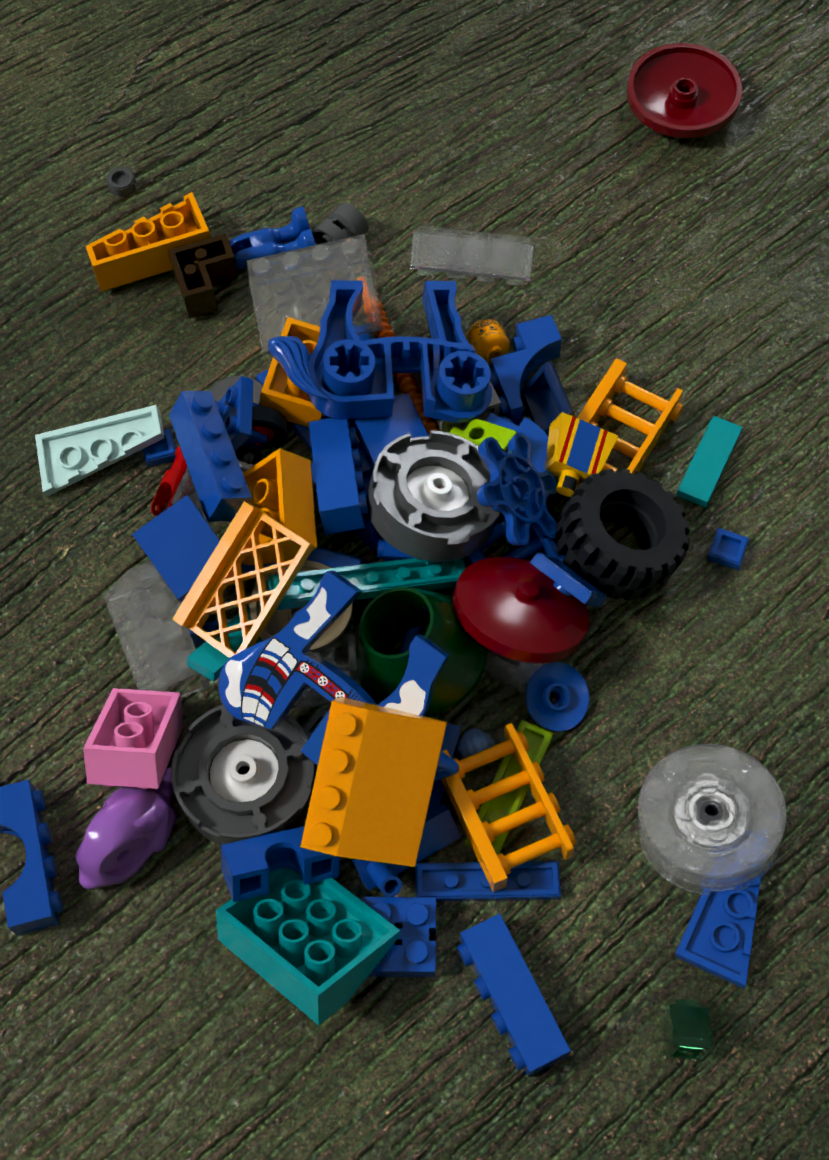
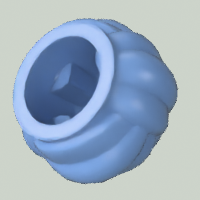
M476 728L469 729L458 742L457 754L464 759L496 745L490 734Z

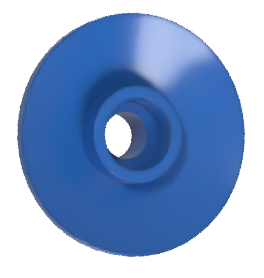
M552 662L542 665L531 675L526 686L525 700L531 717L540 726L551 731H565L575 727L584 718L589 705V691L583 676L578 670L566 663ZM550 691L553 692L555 695V701L553 704L550 702L549 699Z

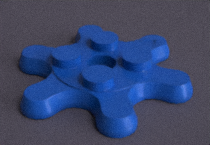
M523 433L515 434L508 442V453L501 448L495 438L488 437L483 440L479 445L478 452L488 466L490 482L484 483L478 489L477 499L479 503L484 507H492L496 512H502L506 520V537L511 545H527L530 538V526L542 539L555 538L557 524L546 508V497L557 493L556 487L558 482L550 471L540 473L535 469L530 459L531 445L528 438Z

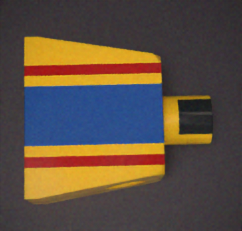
M562 412L550 424L545 460V470L559 477L556 491L561 495L571 497L577 486L583 483L588 476L599 474L617 441L618 435Z

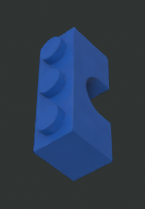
M305 826L221 845L222 873L233 902L269 894V873L279 868H288L296 871L301 876L304 885L339 877L340 857L301 848L300 845Z

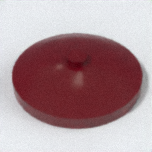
M690 43L667 44L647 52L632 67L627 84V100L634 115L650 129L677 138H697L719 131L734 118L742 98V81L734 65L720 53L705 46Z
M491 557L469 565L461 573L453 593L454 611L463 628L484 647L499 655L517 661L549 663L570 656L581 645L589 626V614L586 605L573 595L568 597L553 586L555 581L530 563L531 561L513 557Z

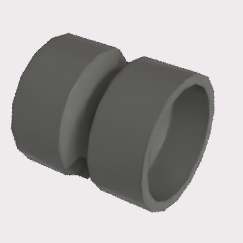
M344 202L340 203L330 213L329 218L324 219L312 233L318 247L326 255L337 260L341 259L351 249L352 244L357 243L367 233L368 223L357 208Z

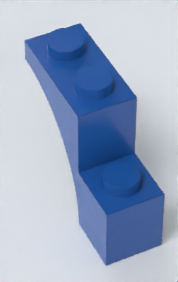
M552 315L516 324V336L512 338L514 352L491 358L490 381L494 390L496 389L501 402L500 414L501 416L506 415L514 424L522 422L523 404L520 392L529 375L545 362L560 357L562 338Z

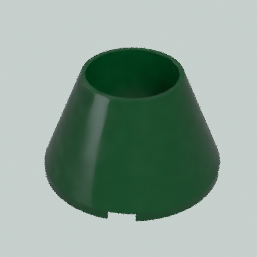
M408 587L392 588L377 595L367 605L362 614L357 651L358 678L362 688L376 704L384 701L400 684L408 664L409 651L391 655L396 642L409 629L429 625L425 637L450 654L436 680L430 709L424 716L432 718L438 716V712L450 707L454 703L457 706L470 695L483 675L487 663L488 648L477 642L460 624L454 611L452 595Z

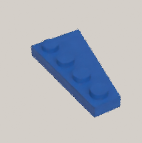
M746 830L737 845L731 850L719 854L675 953L676 958L742 989L746 987L766 847V839Z

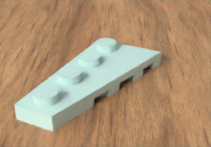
M157 405L35 435L43 493L48 497L164 439L160 409Z

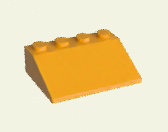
M344 697L332 700L300 847L337 857L415 867L447 722Z

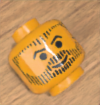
M480 320L473 324L466 334L468 343L473 344L476 353L488 365H491L492 357L506 355L510 350L509 339L502 325L495 320Z

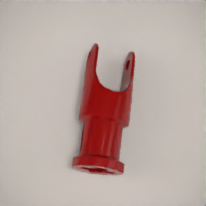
M180 446L177 447L175 460L171 468L166 470L151 504V512L155 516L162 513L165 504L169 500L167 509L185 497L192 485L191 475Z

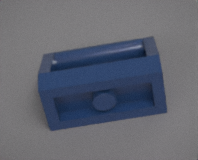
M553 362L544 363L524 386L521 396L531 421L549 435L550 424L562 412L574 417L575 414Z

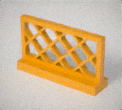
M244 501L172 619L179 625L189 628L227 657H232L256 643L315 546L270 517L261 509ZM267 523L272 527L274 541L260 545L259 534ZM281 533L287 537L281 538ZM292 542L299 544L301 548L294 559L285 561L282 545ZM275 548L277 564L263 568L261 552ZM253 554L255 571L242 574L241 563L246 556ZM278 571L279 584L275 589L267 591L264 575ZM257 577L259 594L245 598L243 581ZM235 584L237 600L224 604L223 593L228 585ZM260 601V615L257 619L249 621L246 604ZM238 607L241 623L227 627L225 610ZM217 613L219 630L207 632L202 628L211 614ZM242 630L243 642L237 652L230 648L228 634Z

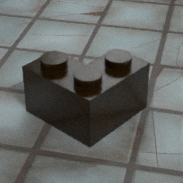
M222 234L168 250L173 272L189 319L217 311L218 307L213 286L239 279L235 258L227 235Z

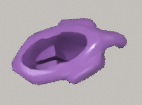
M171 768L166 769L158 789L121 786L105 800L103 807L91 820L86 829L84 839L76 852V861L79 866V883L82 887L93 889L125 882L140 870L154 852L164 850L178 816L175 809L171 806V798L174 792Z

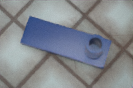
M444 804L427 813L416 863L461 838L451 813ZM351 858L368 891L377 886L386 897H393L401 891L402 882L397 874L410 866Z

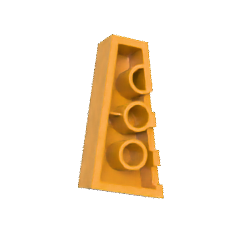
M193 192L183 196L184 201L175 206L169 203L161 207V213L149 219H146L144 216L134 221L135 224L132 228L126 231L118 229L86 245V250L101 292L173 270L168 250L211 238Z

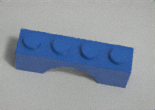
M30 780L0 787V833L20 838L26 849V862L20 877L12 886L2 892L7 926L17 936L59 925L58 913L63 911L59 890L54 891L52 878L57 877L55 860L53 856H48L47 844L51 843V833L47 822L43 823L41 811L46 810L42 790H37Z

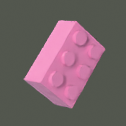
M113 688L83 748L87 784L103 785L106 787L124 786L140 789H158L183 729L181 693Z

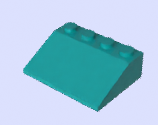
M279 868L269 873V894L233 902L231 899L216 909L218 940L317 1025L323 1023L349 1001L400 937V930L333 878L304 885L301 876L296 871L288 868Z

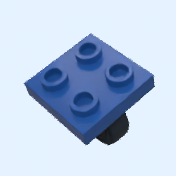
M241 376L233 386L227 389L226 394L219 402L216 401L234 452L240 446L261 449L274 447L284 442L287 436L286 417L275 409L263 407L253 402V379Z

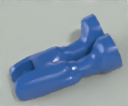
M303 206L292 210L291 222L284 227L276 229L264 228L244 233L229 241L237 269L278 264L288 258H311L318 256L314 237L309 228Z

